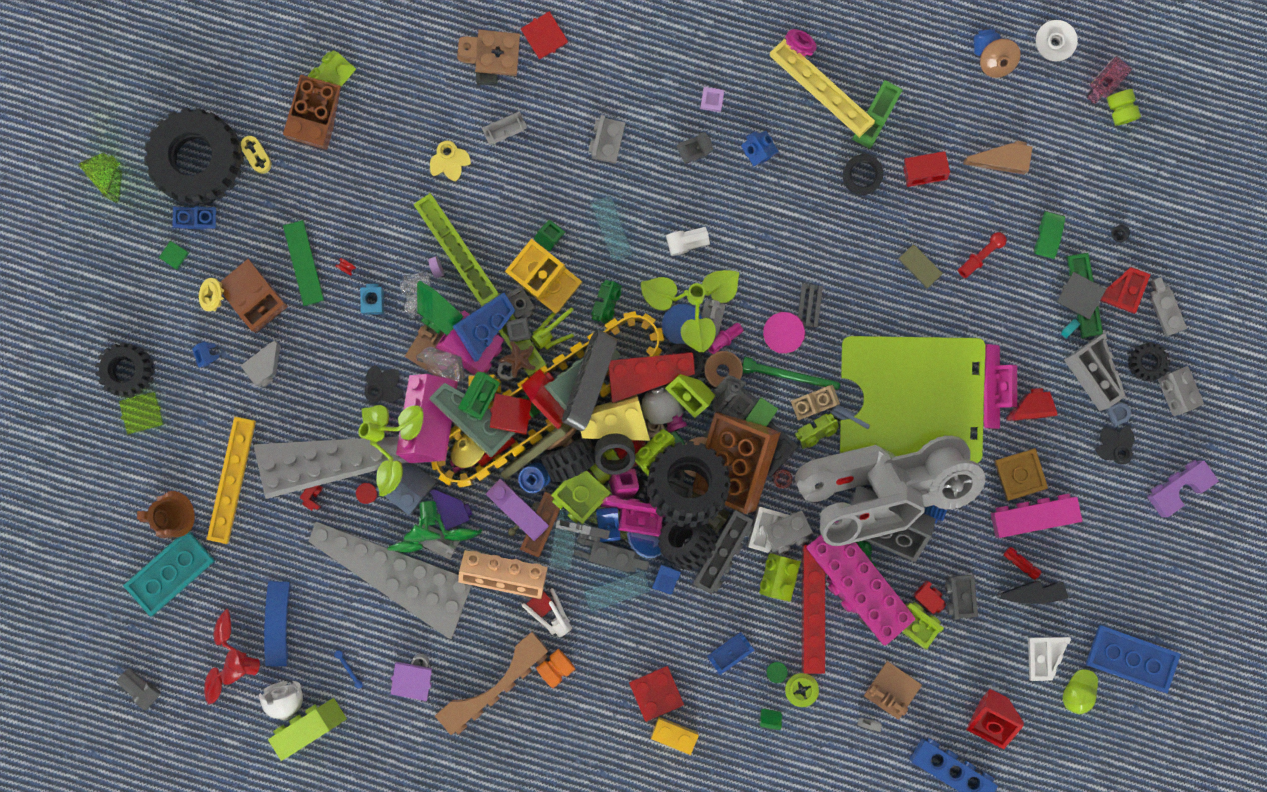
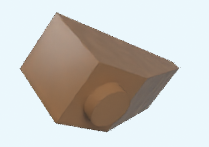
M1015 141L1011 144L968 156L964 160L963 165L1025 175L1029 171L1033 146H1027L1026 142Z

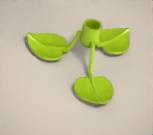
M731 270L712 272L704 278L702 284H692L689 287V291L685 290L684 293L675 297L677 294L676 284L671 279L665 277L642 281L641 291L645 301L652 308L659 311L670 309L672 301H678L687 296L689 303L695 305V320L690 319L684 322L681 327V337L689 347L698 352H705L714 342L716 328L709 318L699 320L700 304L704 301L705 295H711L713 300L720 303L731 301L737 292L739 272Z
M376 405L361 409L363 423L359 427V436L369 440L370 445L375 446L388 458V460L381 463L376 474L379 496H385L396 489L402 479L403 467L400 461H394L393 457L378 445L377 442L384 438V431H400L403 439H414L419 434L423 423V408L420 406H410L404 409L398 417L399 427H386L389 421V412L385 406Z

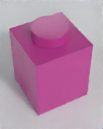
M629 469L622 474L612 475L609 480L612 495L619 496L620 499L634 498L639 489L635 469Z

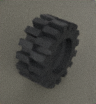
M1153 342L1141 344L1130 353L1132 355L1128 359L1130 361L1128 366L1132 368L1131 373L1136 374L1135 377L1137 379L1141 378L1142 381L1156 380L1166 374L1165 371L1169 369L1168 364L1170 360L1167 359L1169 354L1165 353L1164 350L1166 349L1160 347V344H1153ZM1145 354H1152L1156 358L1157 363L1154 369L1147 370L1143 367L1142 358Z

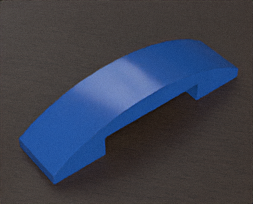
M268 581L264 625L266 666L287 667L288 664L287 618L288 603H290V582Z

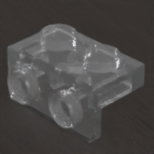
M428 347L416 356L417 361L426 363L427 372L458 382L465 378L461 356L435 349L434 347Z

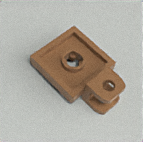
M478 29V37L464 36L459 38L457 59L463 63H476L475 72L517 76L520 34ZM496 48L503 51V54H500L498 58L492 53V50Z

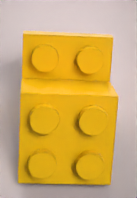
M533 239L527 243L505 270L528 293L556 315L583 283L567 270L562 262Z

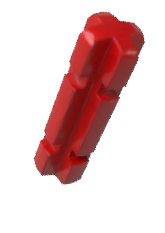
M1009 547L1004 552V557L1010 561L1012 560V563L1024 573H1028L1030 578L1033 580L1039 578L1042 573L1041 570L1035 566L1033 567V564L1021 554H1017L1015 549Z

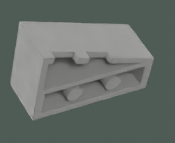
M1106 333L1095 337L1064 359L1099 411L1110 408L1125 397L1118 371L1115 370L1112 361V352L1109 351L1106 342Z

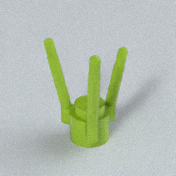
M570 308L549 327L545 328L556 315L552 312L541 326L533 332L531 336L533 343L540 350L543 347L548 350L552 346L574 337V334L571 333L551 341L553 336L550 333L574 309Z

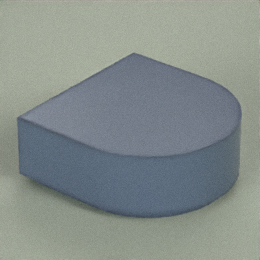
M1115 403L1106 409L1113 427L1127 422L1131 417V410L1125 403Z

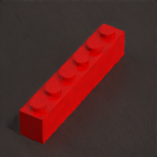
M802 545V672L804 674H825V571L806 549L808 545Z

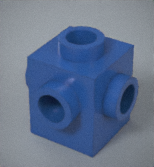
M755 131L746 137L747 141L741 145L753 166L766 162L779 152L767 131L761 133Z

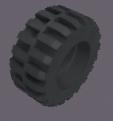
M687 441L686 445L678 442L675 443L674 448L667 446L664 448L663 453H658L655 457V462H652L649 471L647 495L650 497L649 502L651 506L657 507L656 513L660 517L666 516L665 521L672 523V521L678 522L677 526L681 527L684 524H689V527H696L698 522L704 525L708 523L709 518L714 519L718 516V512L722 511L729 493L728 466H724L725 460L722 456H716L717 451L713 448L708 450L705 448L706 445L702 443L699 446L694 445V441ZM683 470L694 471L706 480L708 491L697 498H684L671 489L668 480L676 472Z

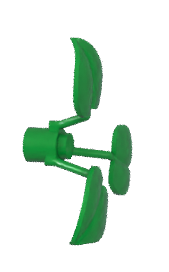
M425 501L419 504V525L415 524L412 530L404 536V542L389 546L387 550L401 553L416 552L423 549V544H418L419 542L441 538L440 534L429 530V526L435 525L436 520L443 535H445L444 539L449 541L470 540L478 536L482 532V528L480 530L456 529L447 531L442 523L441 514H437L436 502Z

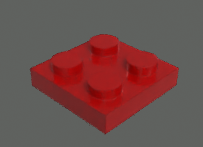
M668 665L629 682L645 722L684 705Z

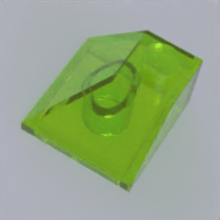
M103 152L78 164L104 197L115 203L120 201L122 171L118 167L120 165L119 161L113 155L109 157Z

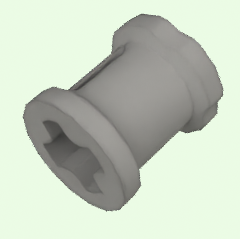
M507 362L499 364L497 370L499 377L504 381H512L514 379L512 370L510 371V376L502 375L504 372L503 368L505 366L511 368L512 365Z

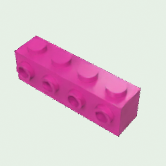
M1070 493L1058 495V500L1050 501L1049 497L1038 499L1037 504L1029 505L1028 501L1017 503V508L1009 509L1008 506L997 507L996 512L990 513L995 538L1083 522L1078 497H1071Z

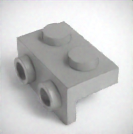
M1188 366L1161 376L1158 379L1173 416L1204 405Z
M802 510L763 528L772 546L771 551L773 554L776 552L783 554L791 549L790 546L795 544L801 546L809 542V538L813 534Z

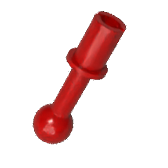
M1001 232L992 234L990 243L977 255L971 254L969 256L970 259L958 269L959 274L963 278H968L977 268H981L983 266L982 261L992 251L1006 245L1007 238L1005 234Z

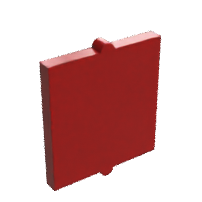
M550 11L537 19L533 18L532 22L520 28L539 60L550 53H556L558 48L568 43Z
M495 393L493 407L490 409L491 419L489 427L526 434L528 421L531 419V400Z

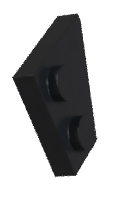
M770 421L767 427L781 432L767 474L771 478L799 446Z

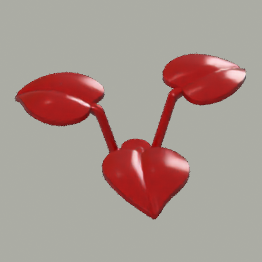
M228 608L218 618L214 627L213 637L216 645L222 644L223 647L230 651L226 656L222 672L219 673L218 668L214 667L209 671L205 679L204 694L208 705L213 704L220 696L222 682L224 685H230L244 674L256 675L260 667L258 658L247 657L246 653L240 652L227 644L231 634V619Z

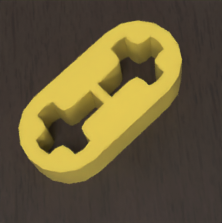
M253 136L244 137L241 141V148L250 165L260 174L267 173L271 169L272 163L261 143ZM249 141L256 143L253 146L256 150L254 154L250 149H246ZM259 156L260 159H262L263 161L266 160V162L264 163V168H261L260 166L257 167L259 162L257 161L256 157Z

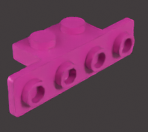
M985 344L984 428L999 429L1000 408L1017 407V365H1000V346Z
M615 495L606 497L601 503V507H617L620 510L618 530L657 537L661 534L662 517L666 518V516L660 517L656 513L657 507H652L650 503H640L638 499L622 500L619 496Z

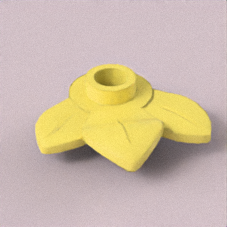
M451 141L441 142L437 147V154L430 160L431 174L436 176L444 172L450 180L456 182L461 175V166L471 164L469 154L463 149H458ZM446 148L451 149V153L449 155L444 154V150Z

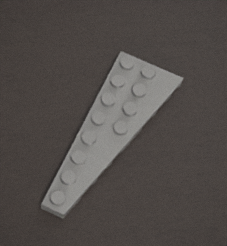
M399 436L384 437L381 441L377 442L378 445L393 457L394 461H400L402 464L407 463L406 460L396 455ZM363 438L254 445L266 499L376 471L382 462L388 460L375 446L370 445L369 440Z
M315 522L308 542L445 637L453 638L472 587L469 584L459 583V574L397 551H389L384 546Z

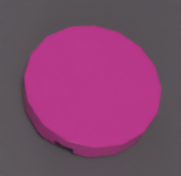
M779 312L767 320L763 336L770 349L777 353L787 354L801 346L805 339V327L797 315L791 312Z

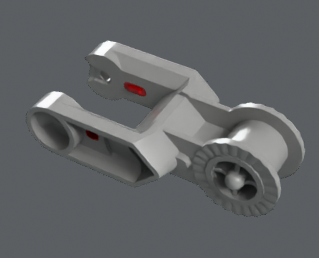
M943 436L931 440L918 452L897 457L893 453L873 445L815 459L805 463L798 469L795 475V482L804 499L811 502L825 500L833 495L834 492L855 488L857 485H872L878 496L877 499L852 505L844 502L834 503L827 506L820 513V532L824 541L832 546H842L906 530L924 513V507L935 505L945 510L961 508L980 494L984 488L986 476L979 464L970 461V449L963 439L955 436Z

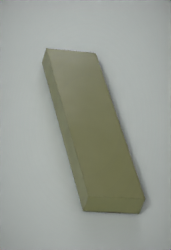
M563 423L559 429L555 428L509 463L500 475L504 480L509 478L562 438L571 426Z

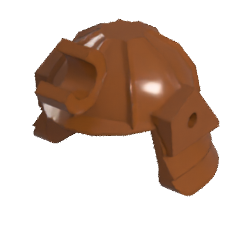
M169 491L162 496H158L157 501L151 504L148 511H137V520L139 522H149L150 529H153L159 538L182 537L192 529L195 513L192 503L184 494L177 491Z

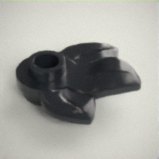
M374 365L368 370L366 374L368 384L364 389V394L369 401L379 402L384 400L386 402H394L402 397L404 392L396 387L399 380V371L397 369L381 372L380 368ZM374 388L379 390L376 396H373L371 393Z
M1125 426L1119 433L1110 428H1103L1100 435L1103 445L1095 448L1098 456L1104 460H1113L1117 464H1127L1130 462L1133 456L1131 447L1135 442L1131 428ZM1120 450L1124 452L1123 458L1118 456Z

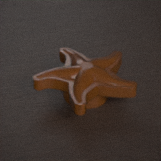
M513 341L510 342L512 346L511 354L499 360L501 363L507 362L512 365L513 378H517V373L521 368L528 370L536 369L528 360L534 347L530 346L526 350H520Z

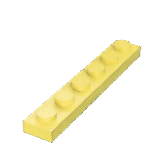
M785 39L770 52V57L860 138L874 124L875 120L801 53L797 54L795 50H791V46L786 44Z

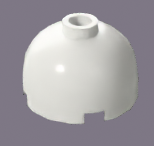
M283 681L266 687L264 694H259L264 712L276 719L288 720L292 718L303 703L300 683L293 681V685H286L287 681Z

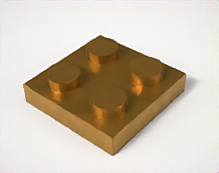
M1036 448L994 461L1006 501L1048 489Z

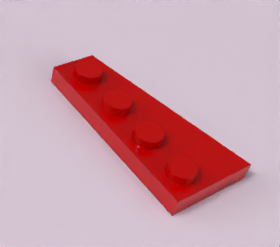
M693 353L611 360L608 367L611 403L671 383L679 374L685 376L695 374Z

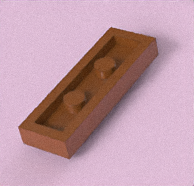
M546 491L536 513L549 527L535 541L526 534L520 550L538 558L560 512V508L552 502L554 499L551 496L552 494Z

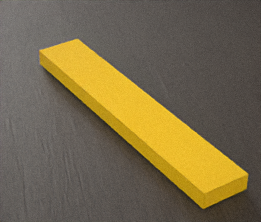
M234 416L207 540L229 544L256 424L254 420Z

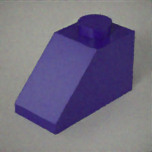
M435 489L430 491L446 530L471 521L470 516L473 513L468 503L465 504L463 500Z

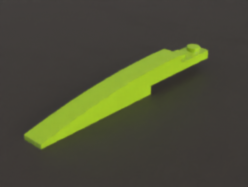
M429 193L413 205L481 306L497 297L499 293L432 194ZM513 314L508 321L516 320ZM505 324L499 332L512 350L507 324ZM530 339L514 342L520 350H526L530 346L534 347ZM535 347L528 360L536 369L528 370L524 368V370L531 377L535 371L544 365L547 366Z

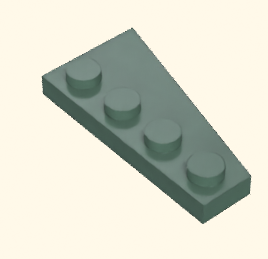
M616 349L611 360H616L620 357V353ZM583 358L572 364V367L566 372L559 374L553 382H549L544 386L564 410Z
M444 383L429 400L489 457H492L516 432L489 427L491 412L488 408L482 420H478L459 410L458 407L465 394Z

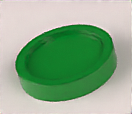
M773 662L767 667L766 674L771 682L781 683L786 679L788 671L783 663Z

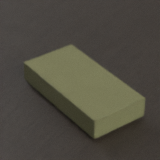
M914 244L898 258L926 289L943 274Z

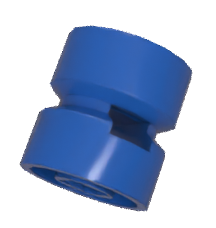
M541 460L529 464L518 476L520 487L528 493H537L552 481Z

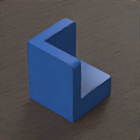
M661 564L652 589L671 595L681 572Z

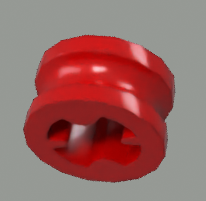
M340 258V263L336 264L335 267L352 276V270L357 267Z

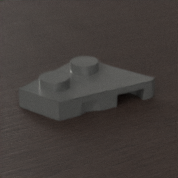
M557 519L554 527L577 532L580 538L600 542V538L608 539L610 533L608 530Z

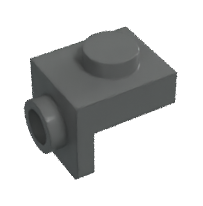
M706 132L700 133L697 137L683 141L676 146L684 164L702 159L713 151L712 142Z

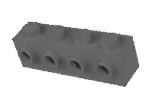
M736 510L732 511L717 537V542L714 543L716 549L711 552L712 557L707 558V563L702 564L692 584L711 595L714 591L717 592L723 582L720 579L724 572L727 574L733 565L731 560L735 554L738 555L744 545L741 542L745 536L748 537L752 532L754 526L751 524L754 520Z

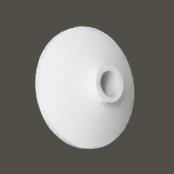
M1052 20L1040 27L1035 41L1039 53L1044 58L1050 61H1063L1074 53L1078 40L1077 34L1070 24L1061 20ZM1053 39L1058 41L1057 46L1051 43Z

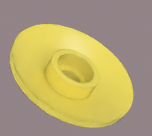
M463 433V438L459 441L456 440L452 447L451 459L457 467L468 468L476 464L485 452Z

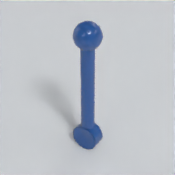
M340 650L336 651L334 654L335 658L340 659L355 682V687L360 689L363 683L357 679L343 658V652Z

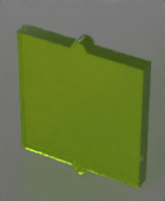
M155 392L119 401L122 412L121 419L124 420L127 435L164 425L160 412L162 408L158 405Z

